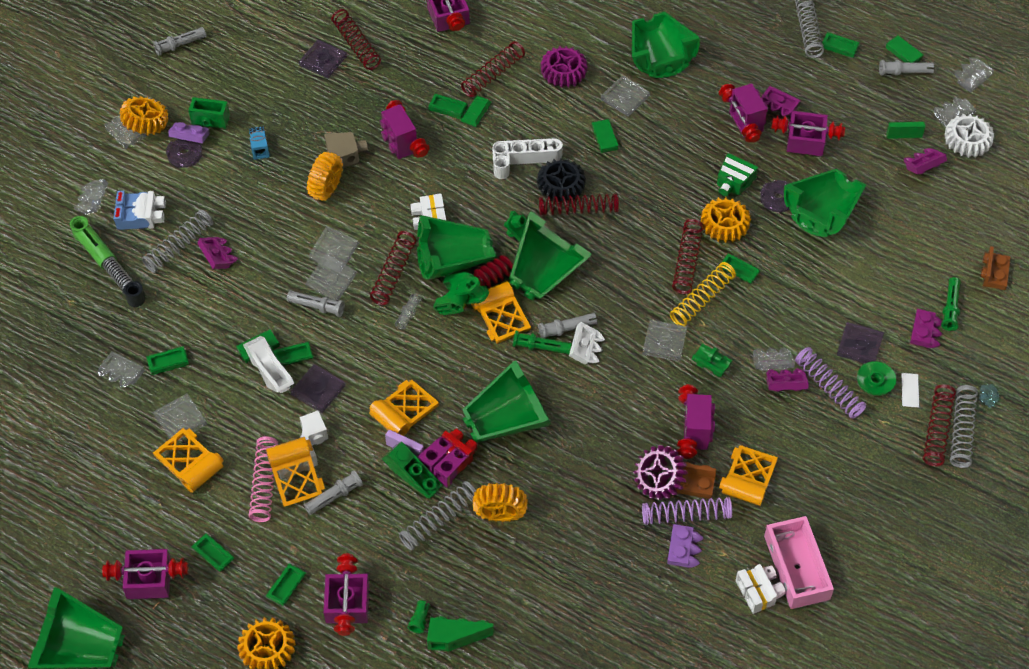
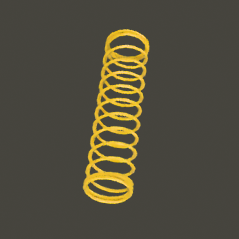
M721 262L716 267V270H713L711 275H708L697 286V289L692 290V293L688 294L687 298H684L682 303H679L678 307L670 312L672 321L680 327H685L687 321H691V316L695 317L696 312L701 311L700 306L705 307V302L709 303L710 297L715 298V293H720L719 288L724 289V284H729V279L733 280L736 277L734 268L726 262ZM722 267L727 269L733 277L727 275ZM717 272H720L723 276H725L728 282H724L719 277ZM713 277L720 280L723 284V287L717 285ZM708 281L713 283L718 288V292L714 291L710 287ZM703 286L709 288L714 296H710ZM699 291L703 292L708 297L709 301L703 299ZM694 295L699 297L703 301L704 306L700 305L696 301ZM689 300L693 301L699 307V310H696ZM684 305L690 307L695 315L690 314ZM679 309L684 311L690 319H686V317L680 312ZM674 312L680 315V317L684 321V324L680 323L677 320V318L674 315Z

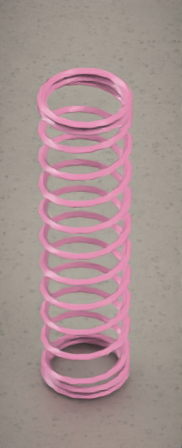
M269 436L260 437L256 442L257 451L254 461L256 465L254 466V480L252 481L253 487L251 489L253 494L250 496L252 501L250 502L251 508L248 515L251 520L256 522H266L271 518L269 512L272 509L267 505L272 504V500L268 498L273 496L270 491L274 489L271 485L274 482L272 478L274 475L258 473L259 471L272 472L271 468L259 466L260 464H270L269 461L260 459V457H267V454L260 451L273 447L261 444L274 443L278 445V441ZM259 478H269V479H272L273 481H272V482H262V481H259V480H257V479H259ZM259 485H268V486H271L272 488H271V489H261V488H258V487H256V486H259ZM255 487L260 491L254 492L253 489ZM267 492L270 493L271 496L265 497L257 495L256 493ZM253 495H256L260 498H256L253 500ZM265 499L269 500L270 503L263 504L256 502L255 500ZM252 502H255L259 505L252 506ZM255 507H267L270 510L255 509ZM253 513H264V514L268 515L269 517H267V518H259V517H256V516H254V515H252V514H253Z

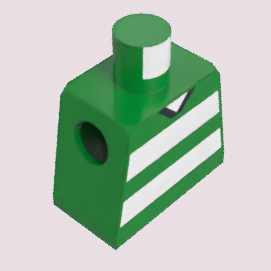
M728 153L718 173L717 185L720 187L719 193L723 196H728L730 192L740 195L756 180L758 167Z

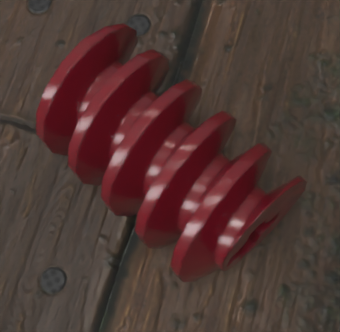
M501 255L499 259L495 258L492 262H488L486 266L483 265L480 269L474 270V277L480 280L481 286L486 285L487 288H491V282L494 285L498 284L497 278L503 282V275L506 278L510 277L509 272L512 271L513 263L508 257Z

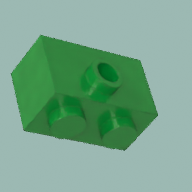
M193 97L188 110L191 124L226 129L230 117L227 101Z

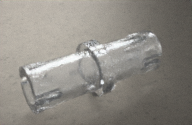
M418 294L410 295L408 302L401 308V314L395 322L397 328L406 329L422 301L421 296Z

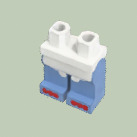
M117 191L113 218L117 230L146 227L151 229L154 228L155 223H164L163 210L156 211V209L166 208L164 196H155L154 191H148V193L140 192L138 194H125V191Z

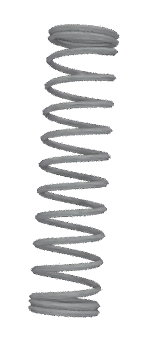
M795 0L805 54L811 58L819 57L824 53L821 33H819L820 28H818L819 24L814 0L799 3V0ZM812 7L809 10H803L804 8ZM811 47H821L819 50L816 51L808 50ZM822 49L821 53L817 55H809L807 51L818 52Z
M199 210L195 213V217H190V222L186 221L184 226L179 227V231L175 230L173 232L174 235H169L168 240H163V245L158 244L157 249H152V254L147 253L146 256L142 257L146 268L152 273L158 272L156 264L148 255H152L157 264L163 267V263L154 255L153 251H158L164 261L169 262L167 256L159 250V246H163L169 256L174 258L173 252L164 245V242L168 241L173 250L180 253L178 247L170 241V237H174L179 246L185 249L184 243L175 236V232H179L184 241L191 244L189 238L181 232L180 228H185L189 236L196 240V236L186 227V223H190L193 230L198 235H201V231L191 222V219H196L198 225L203 230H207L205 225H213L210 215L204 210Z
M970 385L959 386L956 390V412L954 413L955 419L953 421L955 425L953 426V445L951 447L950 463L960 468L969 467L973 461L970 456L973 455L971 449L974 446L971 443L974 442V438L971 436L975 434L972 429L975 428L973 422L976 419L973 416L976 415L974 409L977 408L975 402L978 400L976 398L978 390ZM962 390H973L976 394L962 395L959 392ZM960 397L965 399L975 398L976 400L974 402L963 401ZM961 403L974 404L975 407H974V408H963V407L959 406V404H961ZM972 410L974 411V414L966 415L961 414L958 411ZM965 416L972 417L974 420L969 422L961 421L958 418ZM968 423L972 424L973 428H962L957 424ZM970 430L973 432V434L962 435L957 433L956 431ZM962 436L972 438V441L963 442L957 440L956 438ZM956 444H970L972 447L969 449L959 448ZM966 450L971 452V455L957 454L955 451ZM962 457L970 460V462H959L954 458Z
M464 481L462 487H457L456 492L452 491L450 493V497H444V502L439 501L438 507L433 506L432 512L426 511V517L420 516L419 521L413 522V526H407V531L402 530L399 533L401 541L409 550H414L415 545L419 546L417 540L410 534L409 527L415 530L422 541H425L424 536L415 527L416 522L422 526L428 536H431L430 531L422 524V517L427 519L433 530L437 531V527L428 519V512L433 514L439 525L444 526L441 519L434 513L433 508L439 509L442 516L447 521H450L448 515L440 508L439 504L443 503L454 517L456 516L454 510L446 503V498L451 499L457 510L462 512L460 505L452 498V493L457 494L463 505L468 507L466 500L458 493V489L461 488L468 499L473 502V495L466 485L473 493L476 492V489L469 482Z

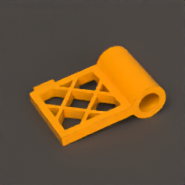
M508 281L489 288V295L483 302L471 304L474 310L481 313L489 329L487 334L491 342L495 341L498 344L514 337L516 330L519 333L531 330V326L518 304ZM513 303L515 307L514 314L504 311L505 306ZM490 312L498 313L497 321L489 319L487 314ZM502 315L512 318L510 325L499 322ZM514 319L522 321L524 327H513ZM497 326L508 329L506 334L498 337L496 333Z
M405 380L398 385V390L385 400L374 401L370 405L369 414L387 430H392L405 436L410 427L437 408L439 402L413 380L409 382ZM412 387L417 391V395H406V391ZM403 400V406L394 405L392 401ZM406 400H417V406H405ZM419 400L428 401L431 404L428 407L419 406ZM405 411H417V415L410 419L405 414Z
M182 428L154 451L153 455L181 481L188 491L193 493L223 468L222 463L224 460L218 453L209 452L196 440L197 435L190 428L187 430ZM182 436H185L188 439V445H177V441ZM165 450H173V458H164L161 454ZM176 450H187V458H176ZM191 450H200L202 452L199 457L190 458ZM175 462H186V467L179 472L175 469Z
M301 437L265 449L283 507L316 497L322 493L321 490L325 489L322 478H317L310 456V451H313L310 439L306 440L305 437ZM308 461L310 470L306 476L296 472L300 463ZM296 465L295 468H294V470L288 468V467H291V466ZM286 468L292 472L287 483L279 479L278 470ZM294 474L305 478L300 489L289 484ZM307 480L315 483L317 492L308 494L302 491ZM288 486L298 491L295 499L286 501L284 493Z
M740 445L739 448L735 447L731 455V459H734L727 477H722L719 488L722 489V494L761 506L778 457ZM741 453L750 455L752 459L743 461ZM766 460L772 463L770 466L763 468L760 461ZM755 463L759 470L750 472L747 466ZM743 468L746 474L739 475L734 473V471ZM762 474L765 482L755 480L754 476Z

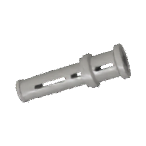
M200 27L175 37L168 36L167 39L159 42L153 41V45L157 55L161 56L164 52L175 51L176 47L206 38L204 28Z
M880 60L879 73L880 76H884V74L898 76L901 73L932 74L934 69L927 67H934V63H901L899 60H895V62Z
M292 290L287 295L288 302L316 308L322 313L328 312L341 317L344 312L345 302L343 300L335 301L327 296L319 298Z
M593 312L563 321L555 319L551 323H539L540 336L545 339L553 335L561 336L565 331L576 329L580 322L588 326L596 325L597 319L589 321V319L596 318V315Z
M354 470L351 471V474L346 478L337 480L336 485L305 503L304 507L308 514L312 515L342 495L347 496L354 488L363 486L359 475Z

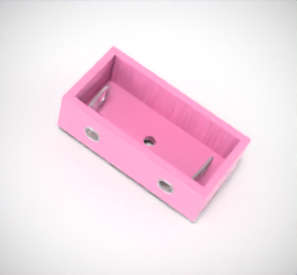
M804 516L767 525L764 537L779 579L785 588V595L790 609L831 600L834 588L807 517Z

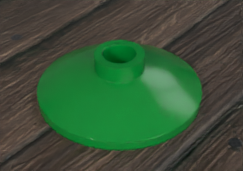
M872 361L860 367L857 373V382L861 389L868 394L881 396L888 394L894 389L896 375L887 364Z

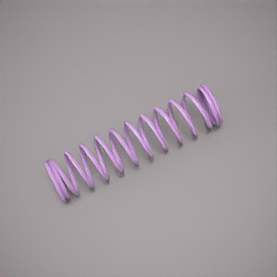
M811 347L803 349L796 356L795 362L801 367L804 366L803 370L809 372V377H814V382H819V387L824 388L825 393H830V398H835V403L840 404L841 409H845V413L849 415L850 419L859 416L866 408V403H858L847 413V409L857 402L859 396L854 397L847 407L843 408L841 406L842 403L848 400L854 391H850L841 402H837V397L848 389V385L844 386L836 396L832 397L831 393L842 385L843 380L838 381L831 391H826V387L832 384L838 375H834L825 386H821V381L829 377L833 370H828L819 381H816V376L827 368V364L821 366L815 375H810V372L821 364L822 359H818L811 366L810 370H805V366L817 357V353L811 355L813 351Z
M730 497L725 498L724 505L722 500L718 498L715 506L714 500L710 498L708 507L704 499L700 501L699 507L698 502L694 499L692 507L688 500H685L684 507H682L681 502L678 500L675 508L673 503L669 501L666 509L665 503L662 501L659 510L657 504L653 502L651 511L649 505L643 503V522L645 525H648L650 517V523L653 524V507L655 504L660 524L661 507L663 504L666 520L669 523L670 503L673 508L675 522H677L678 502L681 507L683 522H685L686 502L689 506L691 521L693 522L694 502H696L699 520L701 521L702 501L705 504L707 520L709 521L710 501L713 503L715 519L717 520L718 500H720L724 519L726 517L731 519L732 503Z

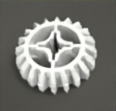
M962 114L961 117L956 116L954 119H951L946 126L944 134L949 149H954V154L959 152L961 156L967 155L968 158L971 155L975 158L978 155L982 156L984 152L990 149L994 139L993 127H990L989 122H985L984 118L979 119L978 115L972 117L971 114L968 116Z

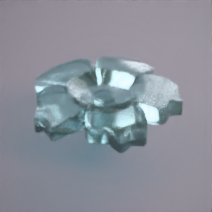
M981 385L980 402H985L988 408L994 407L995 403L999 400V394L996 393L995 385Z

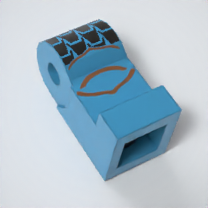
M264 127L249 128L253 159L269 158ZM265 149L261 154L255 152V150Z

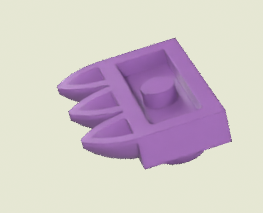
M175 122L169 129V137L203 143L210 134L207 127L187 125L183 122Z
M673 524L667 564L687 568L700 564L696 558L690 556L702 551L694 543L703 540V536L694 531V527Z

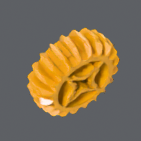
M133 96L132 99L128 98L127 101L123 102L120 108V121L123 122V126L127 127V130H133V133L138 132L140 135L143 133L147 136L150 133L155 135V133H161V130L165 129L168 123V110L165 109V105H161L160 101L156 102L155 99H149L148 97L143 98L140 96L137 98Z
M323 152L316 158L307 181L308 194L314 199L326 201L334 193L338 183H340L339 180L342 177L341 173L343 171V163L340 156L332 152Z
M718 197L717 201L711 200L710 204H706L705 209L702 210L701 222L704 225L703 230H705L706 235L710 234L711 239L717 238L718 242L724 240L725 243L730 240L733 243L735 238L740 240L741 236H745L750 228L751 218L749 210H746V205H741L740 201L734 202V198L727 200V197L721 200Z
M489 483L487 486L482 485L481 488H477L476 492H474L473 511L476 512V515L481 516L483 519L487 518L489 521L511 522V520H518L524 516L528 500L527 495L519 487H513L512 484L505 485V483Z
M265 617L263 622L260 623L256 619L254 626L248 623L247 627L249 630L242 629L243 636L239 637L238 641L240 644L237 646L240 652L239 657L243 660V664L245 666L249 665L250 669H278L279 665L285 668L284 660L291 661L290 654H294L293 646L296 644L293 639V632L289 631V626L284 625L281 620L276 623L273 617L270 622ZM256 638L257 644L254 646V649L250 652V646ZM283 639V645L279 652H277L276 647L279 645V641Z

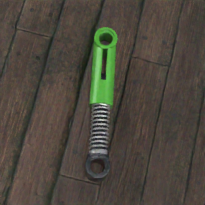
M83 216L74 217L70 221V228L74 238L83 245L103 270H106L115 283H117L130 306L139 307L143 305L146 297L141 283L133 281L117 262L116 256L89 225L87 218Z

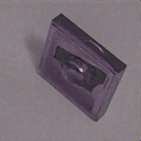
M317 40L300 59L299 66L328 79L347 57V52Z
M847 322L837 356L864 364L876 361L884 332Z
M314 364L290 392L295 398L323 413L346 385L344 381Z

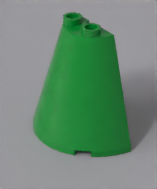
M668 13L654 14L653 18L649 21L644 18L632 21V58L636 67L642 73L644 72L654 78L670 77L686 69L690 65L689 62L692 58L696 57L700 46L699 36Z
M833 169L785 185L784 201L786 207H789L792 213V219L799 227L812 235L828 237L838 233L845 226L866 184L856 179L851 182L848 180L847 174L838 169Z
M532 211L528 214L509 277L511 287L525 292L524 295L530 300L535 298L541 299L592 255L579 244L570 245L544 226L546 221Z
M420 215L417 229V237H420L418 241L419 246H417V258L420 272L424 279L432 280L492 262L497 258V253L492 247V237L489 236L487 229Z
M516 360L462 409L466 416L463 420L468 429L472 427L473 432L470 434L476 443L552 424Z
M54 587L47 607V614L27 668L84 669L115 667L119 656L115 654L117 646H122L125 635L121 634L123 627L61 589Z

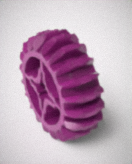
M567 45L565 48L559 46L558 49L552 48L551 51H547L546 55H543L541 73L544 80H547L549 84L553 83L554 87L560 85L561 88L563 86L569 88L571 84L576 86L577 82L581 83L582 79H585L587 72L586 58L584 54H580L579 50L575 51L574 47L569 49Z
M658 445V448L652 446L651 452L644 450L645 457L638 456L641 462L634 463L638 467V470L633 471L634 474L638 475L634 479L635 482L639 483L638 489L643 490L642 493L644 495H649L650 498H657L658 500H662L663 497L669 499L670 493L677 495L676 488L683 489L680 483L687 482L686 479L682 478L683 475L688 474L686 470H683L687 466L685 462H681L684 459L683 456L678 455V451L672 450L669 446L665 448L662 445ZM665 457L669 458L673 465V469L667 467ZM648 476L653 477L655 488L650 484Z

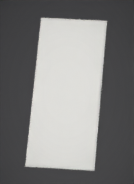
M902 373V406L919 407L918 374Z

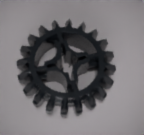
M561 158L559 161L553 159L552 163L547 161L546 166L542 165L541 170L538 172V189L541 191L542 196H549L550 199L554 200L556 196L563 203L562 196L568 201L571 200V198L569 199L571 195L575 200L576 196H581L582 191L585 189L586 177L584 170H581L580 165H576L575 161L570 163L569 159L563 161Z

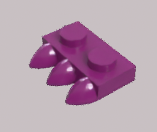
M769 86L761 96L762 101L770 106L771 111H781L782 117L791 116L792 111H796L801 101L772 86Z
M931 148L924 149L925 154L914 153V158H904L907 170L915 174H923L926 170L938 167L941 163L947 161L946 154Z
M220 237L199 238L197 244L212 269L229 268L231 264L237 261V257L228 255L232 249L222 246L227 242L226 239Z
M921 309L916 310L910 344L927 348L940 346V343L933 338L942 335V332L936 328L941 326L942 322L939 317L935 316L936 313Z
M796 368L793 373L787 369H782L780 374L773 369L767 371L766 382L769 390L779 392L782 390L800 391L808 389L806 374L799 368Z

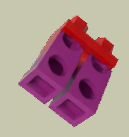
M457 428L450 433L445 431L441 437L418 456V459L446 488L473 461V454L477 450V443L472 439H469L465 444L461 442L464 435Z

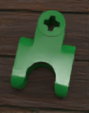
M462 272L446 275L443 284L449 292L443 297L437 298L433 308L441 315L461 313L467 304L483 302L489 295V289L481 286L480 280L470 273Z

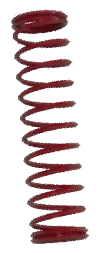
M339 9L334 12L331 21L338 28V31L341 32V35L350 45L358 59H360V62L363 63L365 69L373 70L378 67L381 57L375 52L372 45L368 43V39L359 30L355 21L349 16L346 9ZM341 11H344V12L340 13V14L336 17L335 22H334V16H335L337 13H339V12H341ZM346 13V17L336 22L341 14ZM346 22L342 27H339V24ZM352 22L354 23L345 32L342 31L343 28L348 27ZM352 31L349 36H345L347 32ZM358 31H360V34L356 35L352 39V41L348 40L349 37L354 36ZM361 35L364 37L357 41L355 45H352V42L358 40ZM364 40L367 41V43H364L358 49H355V46L360 45ZM367 44L370 45V48H367L361 54H358L359 50L364 49L367 46ZM373 49V52L369 53L365 58H361L362 55ZM373 57H376L373 61L367 63L368 60H370ZM377 57L379 58V61L376 65H374L373 67H366V64L374 62L377 59Z
M516 41L511 42L509 47H505L504 50L495 55V58H491L490 62H486L485 66H481L480 70H476L475 74H471L470 77L466 78V81L461 83L463 92L471 98L477 95L476 90L481 91V86L486 88V83L491 84V79L496 80V75L500 76L501 71L505 72L506 68L511 67L510 63L515 64V60L519 61L520 58L525 56L523 46ZM513 44L521 49L522 56L514 49ZM510 49L512 50V52H513L517 57H519V59H516V58L512 55ZM506 53H508L513 58L514 63L509 61V59L506 56ZM501 56H502L504 59H506V61H507L508 64H509V67H507V66L503 63V61H502V59H501ZM496 60L502 64L504 71L499 68ZM491 64L498 69L499 75L493 70ZM486 68L494 74L495 78L489 75ZM482 72L488 76L490 82H487L485 80V78L482 75ZM477 76L484 81L485 86L478 81ZM472 80L479 85L480 90L474 86ZM464 83L466 84V87L470 93H468L465 89Z
M614 193L612 195L611 203L609 195L606 194L604 198V205L602 196L600 194L597 197V204L595 202V197L593 194L590 196L589 204L587 196H583L582 206L580 197L578 195L575 198V207L571 195L569 196V199L571 198L574 215L576 214L577 198L579 200L581 214H583L584 198L586 199L588 214H590L592 197L594 201L595 213L597 214L599 196L601 199L603 213H605L606 197L608 198L610 213H612L613 198L614 212L618 213V194ZM549 196L546 199V207L544 206L543 197H539L540 216L547 215L548 199L552 216L554 215L555 199L559 215H561L562 201L559 207L556 196L553 200V210ZM562 196L565 204L566 215H568L570 200H568V204L566 205L565 197Z
M688 219L684 222L679 256L677 258L678 262L676 263L677 268L675 269L672 284L673 290L680 294H688L693 288L692 284L694 282L692 279L695 278L693 273L696 272L694 267L697 266L695 261L698 260L697 255L699 254V243L702 237L701 232L704 229L703 223L697 219ZM691 224L699 225L701 229H689L687 226ZM686 231H689L691 233L700 232L701 235L699 237L696 235H687ZM688 236L693 239L699 238V242L697 243L695 241H687L685 240V237ZM684 243L698 244V248L686 247ZM684 248L689 250H697V254L689 252H683L682 254H680V252ZM681 255L695 256L696 260L684 259ZM680 261L694 262L695 266L683 265ZM679 267L693 268L694 271H682ZM678 273L692 274L693 277H681ZM678 283L682 286H690V290H680L675 286V284Z
M407 231L398 233L397 240H395L389 257H387L386 263L383 265L381 274L378 276V280L375 282V286L370 293V298L375 303L380 305L389 303L390 297L388 295L393 294L392 289L396 288L394 284L398 283L397 278L401 277L400 272L404 270L402 266L406 265L405 261L409 259L408 255L412 253L410 249H413L417 242L416 237L412 233ZM400 235H409L414 239V242L401 239ZM396 246H402L408 249L410 253L400 251ZM394 252L405 254L407 259L396 256ZM391 257L398 258L404 261L405 264L400 265L394 262ZM388 263L396 264L400 266L402 270H396L392 268ZM386 269H392L398 272L399 276L391 275L386 271ZM383 275L394 277L396 282L387 280ZM380 281H387L393 284L394 287H386ZM378 287L389 289L391 294L382 292ZM372 294H374L378 299H380V300H382V301H387V302H381V301L376 300V299L372 296ZM376 294L384 296L387 300L378 297Z
M946 384L938 385L934 389L935 395L933 396L930 422L928 424L926 448L922 458L930 466H941L945 462V455H943L947 451L944 448L947 446L945 440L949 438L947 435L950 431L948 426L951 425L948 420L952 419L950 415L953 412L951 407L954 406L952 400L955 399L956 390ZM949 388L954 392V394L949 392L938 393L937 389ZM936 401H950L952 405H940ZM936 407L950 408V409H951V412H948V413H947V412H942V411L936 410L935 408H936ZM934 414H947L950 416V418H938ZM934 420L947 421V422L949 423V425H947V426L938 425V424L934 423L933 421H934ZM932 427H944L948 431L939 432L932 429ZM939 433L944 434L947 437L946 439L935 438L930 434ZM940 440L944 441L946 444L940 446L932 444L930 441ZM929 447H941L944 449V452H935L930 450ZM927 456L928 458H930V459H932V460L942 461V462H940V463H932V462L927 461V460L925 459V457ZM930 456H937V457H939V458H941V459H934V458H931Z

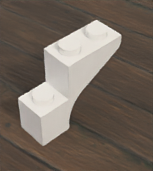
M259 336L243 344L252 364L258 367L267 388L280 393L290 389L294 381L276 359L264 337Z
M319 411L300 417L303 430L301 437H305L306 440L310 439L311 445L321 444L328 439L327 429ZM313 449V451H310V456L315 467L318 465L317 456ZM308 461L300 463L296 472L310 470ZM296 465L291 466V467H288V468L294 470V468H295ZM286 468L278 470L280 479L289 478L292 473Z

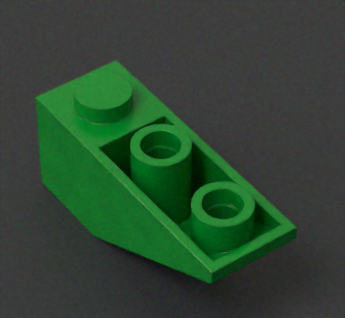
M402 441L396 444L382 458L396 475L428 499L442 486L441 482Z
M443 616L430 617L427 637L428 650L449 652L490 637L494 634V625L485 620L473 622L464 618L452 620Z

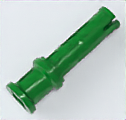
M956 277L948 280L947 302L942 312L944 320L941 322V327L947 331H954L959 327L957 319L960 315L958 300L961 280Z
M518 330L515 331L513 347L521 346L528 348V350L537 348L568 355L572 343L536 337L534 333H531V335L519 333Z

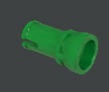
M419 600L417 602L414 615L407 626L411 632L418 634L424 632L425 619L430 608V604L427 603L426 605V601Z

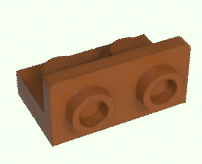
M990 246L988 253L985 252L982 263H985V267L981 271V278L984 279L983 286L1006 290L1011 256L993 253L994 247Z
M685 462L687 466L683 470H686L688 474L683 475L682 478L686 479L687 482L680 483L683 489L676 488L677 493L707 499L712 498L716 469L708 465L699 466Z

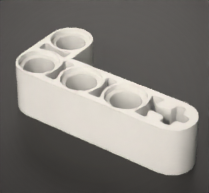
M559 139L498 141L493 145L494 176L498 179L507 178L510 174V165L547 163V161L552 163L553 159L559 161L560 158L562 159L563 144Z

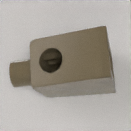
M352 132L324 134L327 152L340 156L343 163L342 168L358 163V152L368 150L366 140L356 142Z

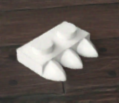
M580 322L576 327L569 357L583 364L598 363L599 359L593 352L602 351L596 342L604 341V337L599 331Z

